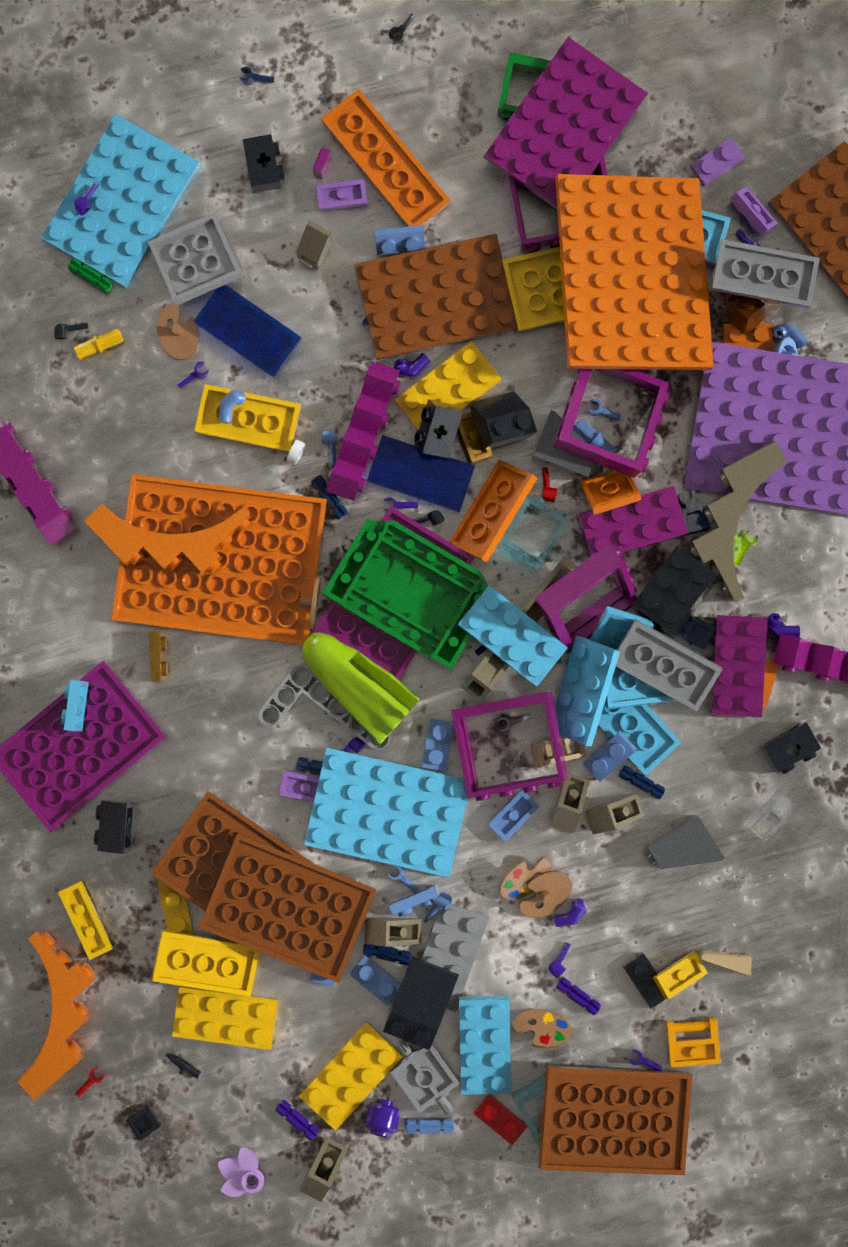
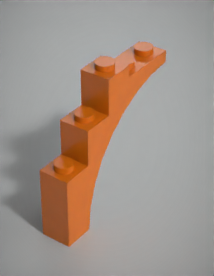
M101 504L84 521L127 566L131 563L133 565L138 563L144 557L143 552L146 550L163 569L171 568L173 570L182 562L181 556L185 554L205 575L207 572L212 574L221 566L219 561L222 557L216 550L226 548L232 542L230 537L237 531L239 533L243 532L250 525L249 519L252 517L244 508H241L230 518L211 528L193 533L164 534L133 526Z
M41 930L35 932L28 939L39 953L48 974L52 992V1015L49 1032L41 1052L31 1068L18 1080L20 1086L33 1101L84 1057L81 1054L82 1049L78 1043L68 1039L73 1032L90 1018L87 1015L89 1011L86 1006L80 1001L76 1002L74 998L96 980L93 976L95 972L88 963L85 962L83 964L79 961L71 966L70 957L63 950L59 952L53 945L55 943L53 937L45 931L43 933Z

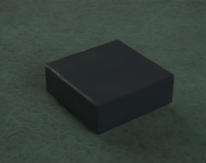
M148 1104L126 1120L139 1141L161 1127V1123Z

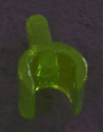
M749 530L741 537L742 547L734 562L738 565L741 564L749 547H752L758 541V535L754 537L753 542L747 540L746 536Z

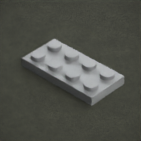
M721 239L711 290L809 309L812 303L820 258Z
M637 619L633 621L617 648L620 653L616 667L696 712L723 670L719 665Z
M452 903L447 910L439 909L421 960L459 974L446 1008L456 1012L459 1005V997L462 996L489 917Z

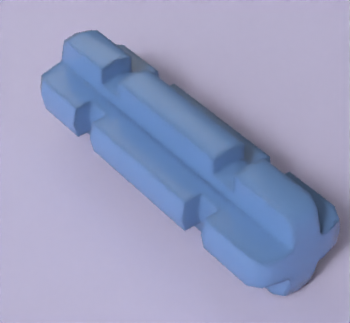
M407 1119L405 1122L406 1133L440 1134V1131H444V1134L453 1133L454 1120L420 1119V1121H416V1119Z

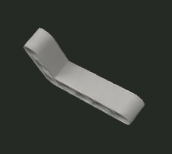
M299 665L294 667L258 712L259 721L263 725L269 727L276 726L304 693L375 750L384 749L389 743L390 737L388 735L383 745H374L369 732L365 729L359 731L353 728L352 721L354 717L347 710L342 715L335 714L333 705L338 700L328 690L324 699H317L314 696V689L323 684L305 666ZM299 670H304L308 674V679L303 684H298L294 678L295 673ZM284 689L292 692V699L289 703H282L279 699V694ZM270 708L274 709L277 714L276 720L272 723H268L264 719V712Z

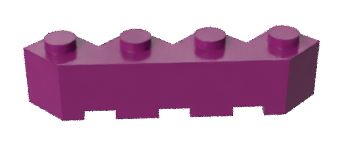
M374 361L371 362L364 379L361 394L355 404L350 425L343 438L338 459L331 472L326 492L352 501L355 500L358 492H363L367 481L363 477L369 460L374 461L378 446H375L381 427H386L390 414L386 413L392 395H397L401 385V381L397 380L400 370Z
M0 416V473L11 485L14 494L23 507L30 513L39 531L53 545L76 529L72 522V519L75 517L67 506L62 507L56 500L52 492L55 490L54 485L48 477L43 479L33 464L36 461L35 457L28 448L23 450L14 436V433L17 431L9 420L4 421Z
M780 634L773 663L781 665L782 671L794 674L797 671L816 675L815 679L830 683L832 679L848 684L847 651L835 646L813 643L801 637Z

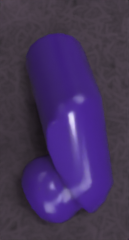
M421 353L413 362L398 359L394 362V369L400 370V376L415 377L426 367L430 359L424 353Z
M771 613L768 616L767 628L777 638L780 637V634L800 637L799 625L786 626L780 619L781 616L777 613Z
M575 899L572 901V908L568 913L554 915L555 927L578 924L587 911L584 900Z

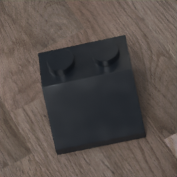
M515 391L469 403L483 450L524 440L537 432L530 408Z
M102 800L101 805H97L96 820H99V830H95L94 845H98L97 851L125 854L131 851L134 802Z

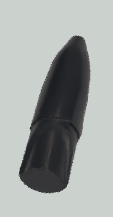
M170 1053L166 1055L180 1069V1075L183 1076L184 1073H188L197 1079L201 1074L200 1070L185 1059Z

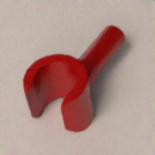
M543 467L544 487L542 498L545 501L555 502L557 488L550 487L548 467Z
M98 1067L90 1071L89 1078L75 1093L78 1097L94 1083H99L103 1080L105 1074L99 1080H95L92 1077V1073Z

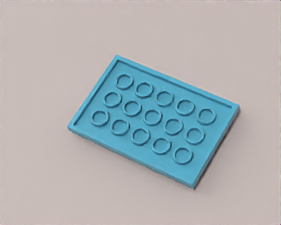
M115 114L41 236V239L122 287L127 288L150 249L148 241L157 238L200 163ZM96 182L99 186L87 201L91 205V209L81 216L75 209L74 202L76 198L83 196L91 185Z
M326 747L304 845L450 877L467 802L465 781L459 777Z

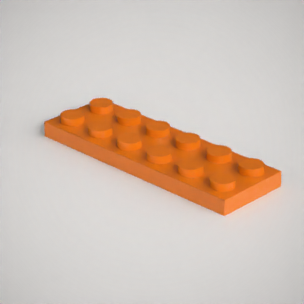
M357 89L321 118V122L407 227L424 225L450 204L451 200L360 89Z

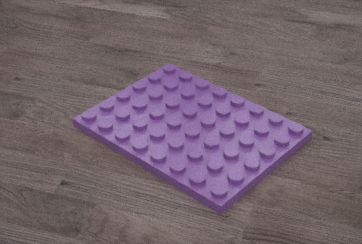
M712 342L714 368L703 370L683 488L719 494L730 492V488L725 489L719 478L722 475L720 469L764 445L776 441L787 464L772 473L760 484L750 499L848 514V364Z

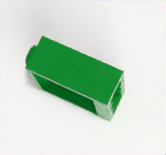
M509 53L497 116L502 117V120L508 122L518 106L506 104L512 71L540 76L551 60Z

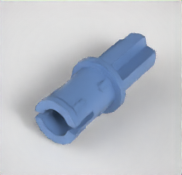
M579 419L574 424L573 430L587 443L612 453L616 452L617 448L613 447L601 436L602 432L598 433L584 419Z

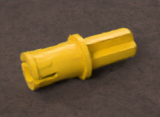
M114 329L100 336L93 335L92 339L74 345V349L78 358L82 360L98 352L102 354L103 350L123 342V336L119 329Z

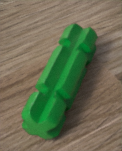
M76 258L70 261L68 265L69 271L75 275L78 274L80 278L94 287L98 286L99 290L104 293H108L112 289L113 283L106 277L102 278L101 274L87 265L83 266L82 262Z

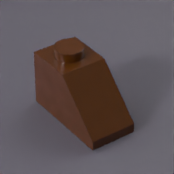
M739 296L730 304L728 321L743 334L747 335L780 307V303Z

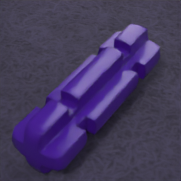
M562 977L557 983L556 988L563 994L566 993L567 997L582 1008L586 1007V1011L596 1015L601 1008V1004L595 999H590L591 997L577 986H572L569 980Z
M282 1100L277 1105L276 1112L282 1117L285 1116V1120L299 1132H304V1136L308 1140L312 1141L318 1135L319 1129L314 1124L310 1125L309 1120L295 1108L292 1109L286 1100Z

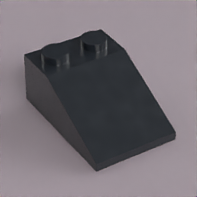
M412 956L387 1016L383 1032L430 1050L459 974Z

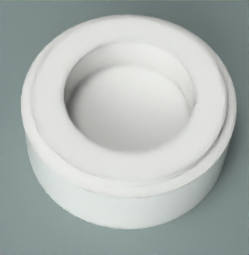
M295 440L288 454L287 462L293 465L298 463L305 448L304 442Z

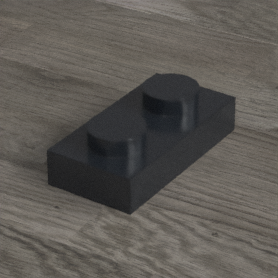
M641 953L622 966L651 1009L665 1000L653 979L657 972L644 953Z

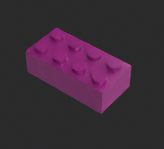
M674 486L641 495L640 501L596 515L593 514L592 510L581 512L577 515L589 558L608 544L614 551L619 549L624 554L688 534Z
M717 615L715 664L722 667L723 670L713 685L712 715L762 718L768 618Z

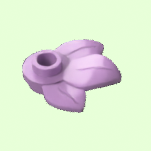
M241 1147L238 1158H225L219 1161L220 1172L227 1180L223 1184L221 1192L227 1196L238 1197L245 1192L252 1194L260 1191L263 1187L264 1175L258 1169L257 1156L250 1149ZM254 1176L257 1182L250 1184L247 1178Z

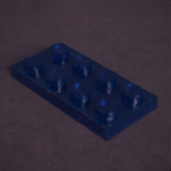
M226 284L215 290L193 321L194 324L272 378L276 377L302 340L301 336Z
M382 435L367 482L460 513L475 465H468L466 462L451 457L445 458L425 454L412 444Z

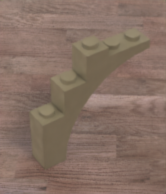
M772 441L720 469L722 475L719 478L724 488H730L731 491L705 504L707 511L704 512L710 525L715 524L716 527L690 540L692 546L689 549L696 560L700 559L702 563L712 560L713 563L709 566L717 574V577L720 576L724 585L721 586L725 597L727 600L731 598L734 602L744 598L734 565V539L738 521L746 503L757 487L772 473L787 464L776 441Z
M564 556L521 611L541 626L545 619L535 597L578 566ZM489 651L461 688L481 703L509 666Z

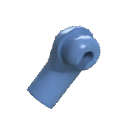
M780 324L775 326L773 330L774 338L780 340L784 337H790L799 349L809 342L793 324Z
M232 390L221 400L219 423H232V409L237 404L241 405L245 402L246 396L243 392Z

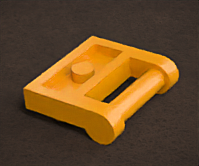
M716 1017L708 1018L707 1021L681 1023L666 1021L670 1067L721 1064ZM709 1030L710 1038L676 1040V1033Z

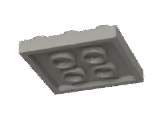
M215 212L148 241L175 306L243 277Z

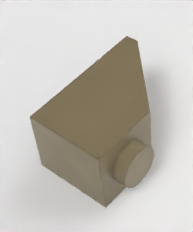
M309 220L296 251L297 258L300 259L299 263L309 269L312 267L319 269L333 245L331 232Z
M568 772L569 779L562 783L563 786H561L554 806L550 826L573 833L582 814L590 780Z
M637 793L585 811L593 835L617 829L645 817Z
M365 919V944L385 947L421 944L422 919Z
M325 1137L299 1191L322 1202L335 1179L348 1148Z

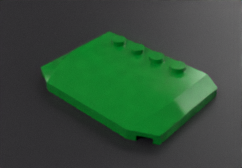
M366 519L322 595L433 662L452 670L471 638V635L459 627L458 624L489 585L479 570L399 523L387 520L373 521L372 519Z

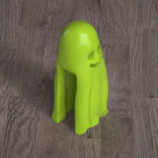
M316 632L304 641L302 656L307 666L323 686L379 744L388 737L419 701V697L415 696L391 673L356 649L338 641L334 636Z

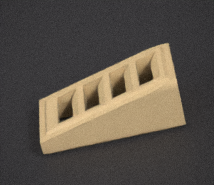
M561 737L566 756H564L565 761L586 757L584 745L574 741L576 754H572L570 739ZM551 739L530 743L535 767L556 763L551 751ZM542 746L544 747L546 760L544 759Z
M698 951V956L708 963L751 976L752 957L747 953Z

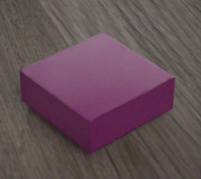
M324 147L320 149L313 166L315 177L323 179L331 160V150Z

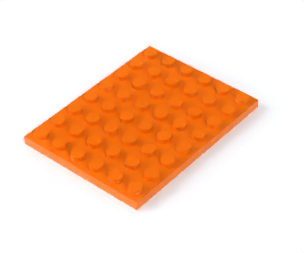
M557 174L555 182L567 368L711 370L714 368L699 178Z
M131 474L125 521L133 526L156 533L184 534L211 528L227 520L241 508H244L252 518L249 519L250 525L243 532L239 533L237 531L230 537L232 542L226 548L216 550L222 557L219 561L221 566L212 574L207 572L204 575L185 554L181 556L182 562L173 570L171 568L163 569L146 550L143 552L144 557L135 565L131 563L127 566L120 560L111 620L303 645L310 634L309 619L311 609L300 607L301 597L312 599L318 573L327 499Z

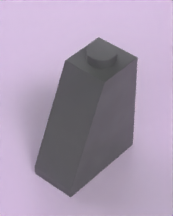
M551 410L532 459L585 480L588 479L589 475L594 476L598 464L552 447L562 418L555 411ZM572 429V432H571V435H570V436L573 437V438L579 439V440H581V441H584V440Z
M696 815L645 846L648 851L645 854L652 867L657 865L660 869L718 862L725 859L701 819Z

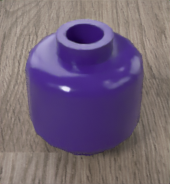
M379 1099L378 1103L369 1105L365 1126L370 1130V1134L389 1138L390 1134L397 1132L400 1110L393 1106V1101Z

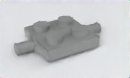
M402 1040L401 1044L398 1043L396 1047L402 1053L404 1059L390 1071L391 1075L419 1113L429 1106L438 1103L445 1115H448L449 1111L452 1112L454 1108L446 1099V1096L453 1088L460 1084V1081L433 1044L430 1050L420 1048L412 1052L405 1040Z

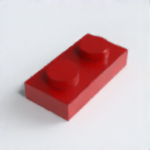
M487 1094L473 1112L474 1115L512 1146L528 1127L527 1123L491 1094Z

